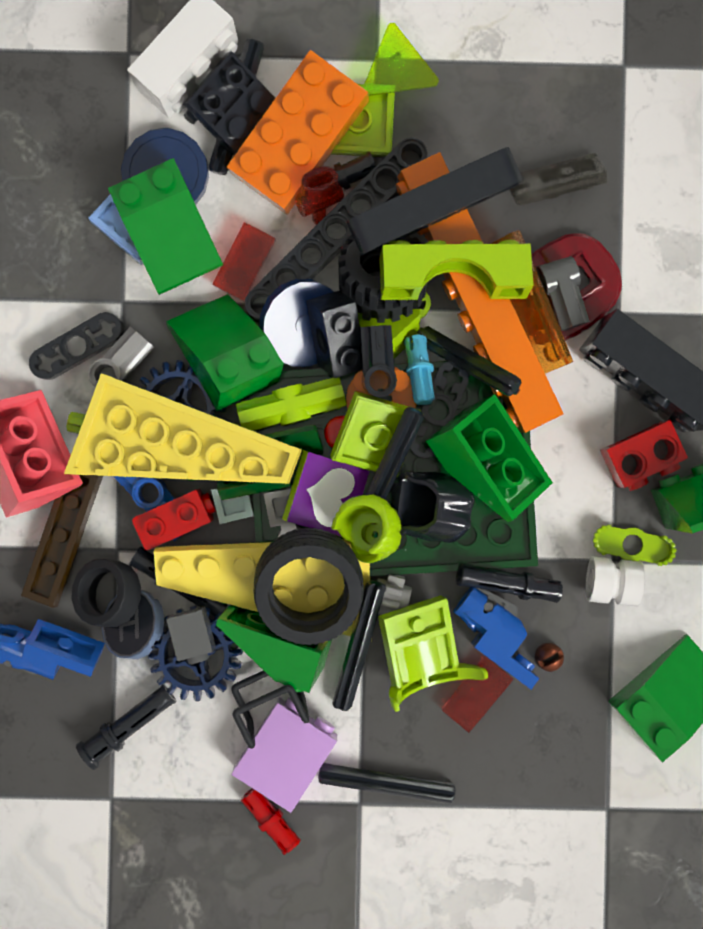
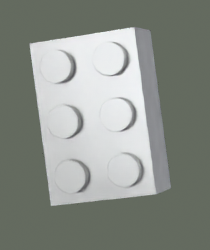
M190 0L127 69L138 91L168 118L174 112L177 114L182 112L186 108L183 103L224 55L230 51L236 52L238 48L236 44L239 41L233 18L213 0Z

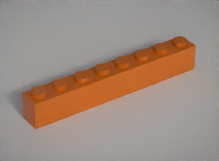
M440 152L400 171L397 177L399 182L396 183L399 196L450 173ZM467 209L417 232L420 236L424 234L428 242L441 240L447 244H462L469 240L482 241ZM459 272L443 273L446 279L442 281L443 288L451 301L455 299L461 310L457 314L459 322L466 333L471 331L476 345L473 346V351L521 379L520 392L517 395L513 394L508 397L491 387L497 397H502L507 407L505 410L520 433H526L563 415L564 413L510 299H490L484 287L469 275Z

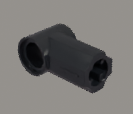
M391 325L360 327L362 386L371 396H388L394 391L397 383L394 372ZM377 370L385 372L388 377V385L382 391L374 390L369 382L371 374Z

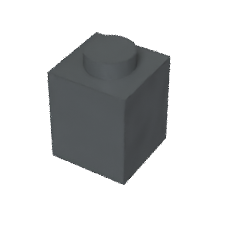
M206 606L170 615L166 620L177 661L187 659L188 664H195L208 660V653H212L216 645Z

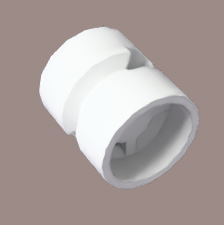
M592 556L586 573L585 591L587 601L608 604L613 598L618 605L638 607L644 592L645 571L643 562L620 560L615 565L611 558Z

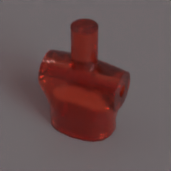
M322 166L310 170L302 177L301 187L295 198V203L303 217L312 214V221L316 225L326 216V208L340 202L344 198L336 171L331 167Z

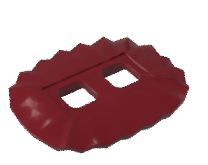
M584 233L565 234L548 242L531 254L533 287L526 299H510L527 337L543 345L561 344L591 328L616 305L622 291V277L612 255L600 241ZM572 256L590 280L589 285L580 291L590 322L558 332L552 311H545L536 298L540 289L535 271L539 265Z

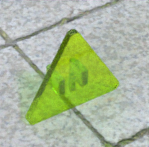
M389 23L363 86L368 91V96L436 87L439 82L438 77L395 23Z

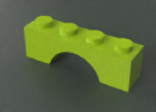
M403 240L390 242L388 245H382L380 254L381 300H418L423 287L429 280L447 272H459L473 277L484 287L490 299H526L533 287L531 244H519L516 240H504L498 244H483L479 240H469L462 244H447L441 240H433L425 244H410Z

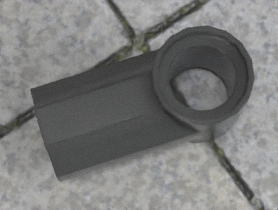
M569 256L537 266L535 271L536 280L541 293L548 297L558 332L590 322L579 290L581 277L575 259Z

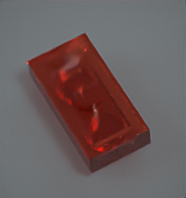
M244 222L212 285L245 302L246 296L253 287L276 242V238Z
M486 656L477 666L487 670L488 678L485 680H464L441 708L444 713L468 733H470L514 680Z

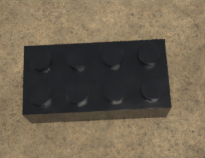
M619 309L605 315L579 349V351L585 354L583 360L596 370L600 371L604 368L613 375L611 380L623 390H634L642 396L639 401L654 412L661 410L670 417L668 420H671L674 428L683 433L686 430L689 432L702 431L703 371Z

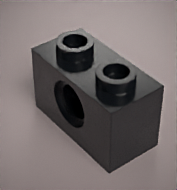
M340 291L306 300L318 366L334 379L362 370L360 325L356 302Z

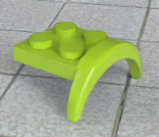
M439 595L378 616L391 680L389 699L391 707L395 712L400 711L399 705L405 698L426 687L455 680H485L488 678V672L485 668L473 664L459 663L446 597Z

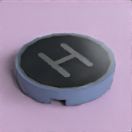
M141 590V600L137 611L128 622L118 627H102L103 640L108 650L115 656L123 659L138 660L149 655L153 650L151 647L155 641L160 640L163 634L164 614L162 605L158 599H154L151 593ZM117 595L110 601L105 613L112 608Z

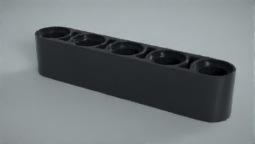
M505 147L358 214L346 223L361 256H365L381 249L382 245H388L390 242L401 240L521 184L524 182V179L510 148Z

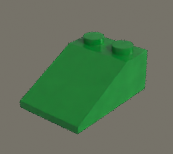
M174 158L108 188L121 219L159 295L223 266L222 260Z
M229 294L166 321L169 331L217 411L279 382L284 365L283 361L267 335Z
M495 394L468 406L426 441L444 469L507 522L513 521L553 484Z
M703 463L691 468L693 474L680 478L679 474L665 477L658 481L659 487L651 489L665 529L692 534L703 530Z
M230 605L221 614L216 623V626L274 681L284 684V686L291 685L296 692L305 691L310 693L324 669L332 640L316 645H301L300 643L289 642L270 631V628L265 625L258 612Z
M685 634L608 700L628 726L662 763L690 740L703 724V652L688 634Z

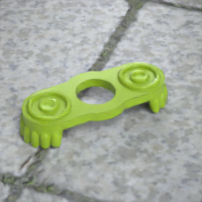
M609 524L606 526L602 525L595 531L592 539L593 546L602 555L610 554L620 556L623 560L651 562L658 566L667 565L668 562H672V558H675L677 551L674 548L675 543L667 536L647 534L638 528L621 529L611 527ZM629 535H636L641 539L642 547L637 554L629 555L623 549V541Z

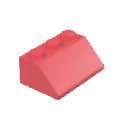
M42 390L0 400V505L7 518L39 508L83 484L80 475L64 474L71 455Z

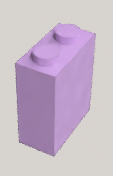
M279 697L255 734V747L250 749L247 746L234 766L231 775L291 813L337 743V734L333 732L335 727L319 716L316 720L309 716V722L303 723L291 698L288 697L285 701Z

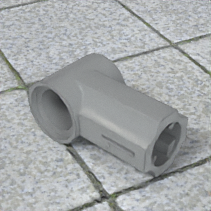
M130 326L101 359L92 363L88 373L90 382L96 387L101 370L107 367L115 370L116 379L125 382V379L154 347Z

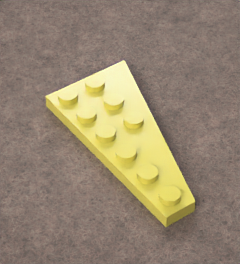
M101 373L64 474L289 484L302 449Z
M342 539V540H344V541L347 543V545H349L350 548H351L350 542L347 541L346 539ZM271 542L155 547L156 585L258 612L253 592L255 571L259 559ZM311 557L296 559L284 565L275 574L273 581L274 594L278 600L290 609L304 613L323 611L335 604L343 594L345 586L343 575L338 568L325 560ZM359 561L365 588V584L370 580V563ZM355 621L343 632V635L351 636Z

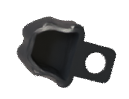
M405 471L401 474L399 483H393L390 490L392 494L391 507L396 510L400 518L401 536L405 534L427 541L454 543L462 538L470 529L474 496L471 491L454 477L442 472L413 473L412 471Z

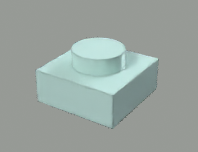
M217 489L211 490L219 524L254 516L250 495L221 500Z

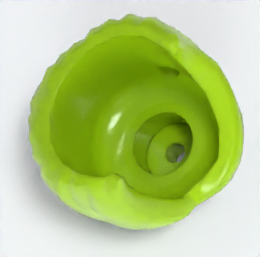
M360 495L348 499L340 506L332 521L331 528L337 530L344 539L350 542L356 558L363 563H374L387 558L398 549L401 542V522L396 510L385 499L376 495ZM376 532H378L377 538L374 537Z

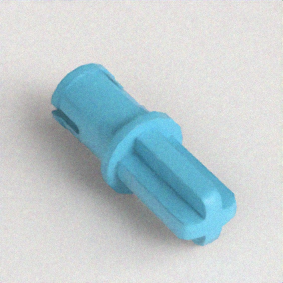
M412 335L413 343H411L410 337L404 340L408 359L406 373L411 379L413 399L416 405H429L435 398L431 376L434 366L429 362L427 338L424 335Z

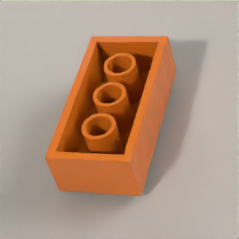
M310 50L227 166L228 170L234 177L288 215L307 189V183L317 175L332 154L335 146L340 143L349 127L353 125L363 111V108L368 104V91Z

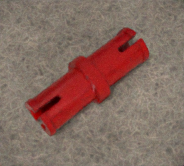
M251 788L241 797L240 801L258 821V828L261 832L265 831L272 838L283 855L292 851L300 843L301 839L282 817L283 812L280 808L276 809L264 795Z

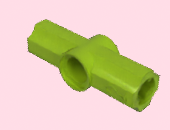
M339 377L304 386L303 384L287 386L272 391L271 395L256 397L236 404L241 426L252 431L278 424L285 426L310 419L311 415L347 406Z

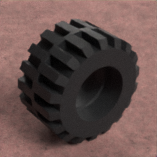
M353 236L349 237L348 244H343L340 250L341 256L338 258L339 291L356 302L357 313H361L362 319L370 321L371 318H376L377 323H385V319L391 318L392 322L400 320V315L402 314L405 317L413 314V308L418 309L422 304V298H425L427 283L423 287L418 300H381L380 277L370 275V273L380 271L382 248L368 255L361 256ZM408 236L401 239L410 244H421L417 237L410 238Z

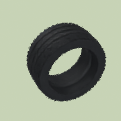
M299 528L298 530L294 529L286 532L284 535H280V537L267 546L256 567L253 592L257 611L265 625L270 628V631L282 639L294 642L295 644L316 645L337 638L338 635L343 634L353 624L361 608L364 585L359 561L344 540L329 531H323V529ZM311 557L325 560L338 568L343 575L345 584L343 594L335 604L323 611L312 613L294 611L282 604L274 594L273 581L278 570L296 559Z

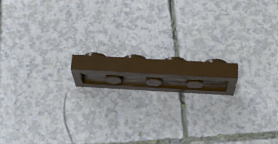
M80 475L83 482L81 486L54 499L21 594L22 597L51 608L58 607L103 476Z

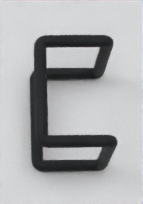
M264 670L235 683L231 688L232 694L239 706L234 709L232 716L250 749L255 747L254 723L249 712L250 709L288 692L303 723H308L310 720L304 692H296L291 685L280 687L245 704L239 689L269 676ZM240 714H243V716H244V718H245V720H246L247 728H246V726H245V724H244V722H243V720H242Z

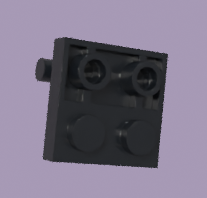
M230 51L224 55L183 103L188 109L183 116L191 124H195L198 120L232 155H235L275 100V97L242 61Z

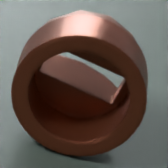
M544 643L537 648L535 660L541 669L553 672L562 666L564 654L556 644ZM558 653V658L544 665L542 660Z

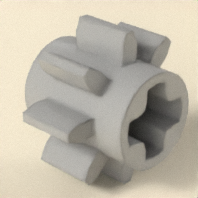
M389 574L387 580L377 579L378 582L383 583L386 587L379 611L380 615L408 606L412 587L404 585V576Z

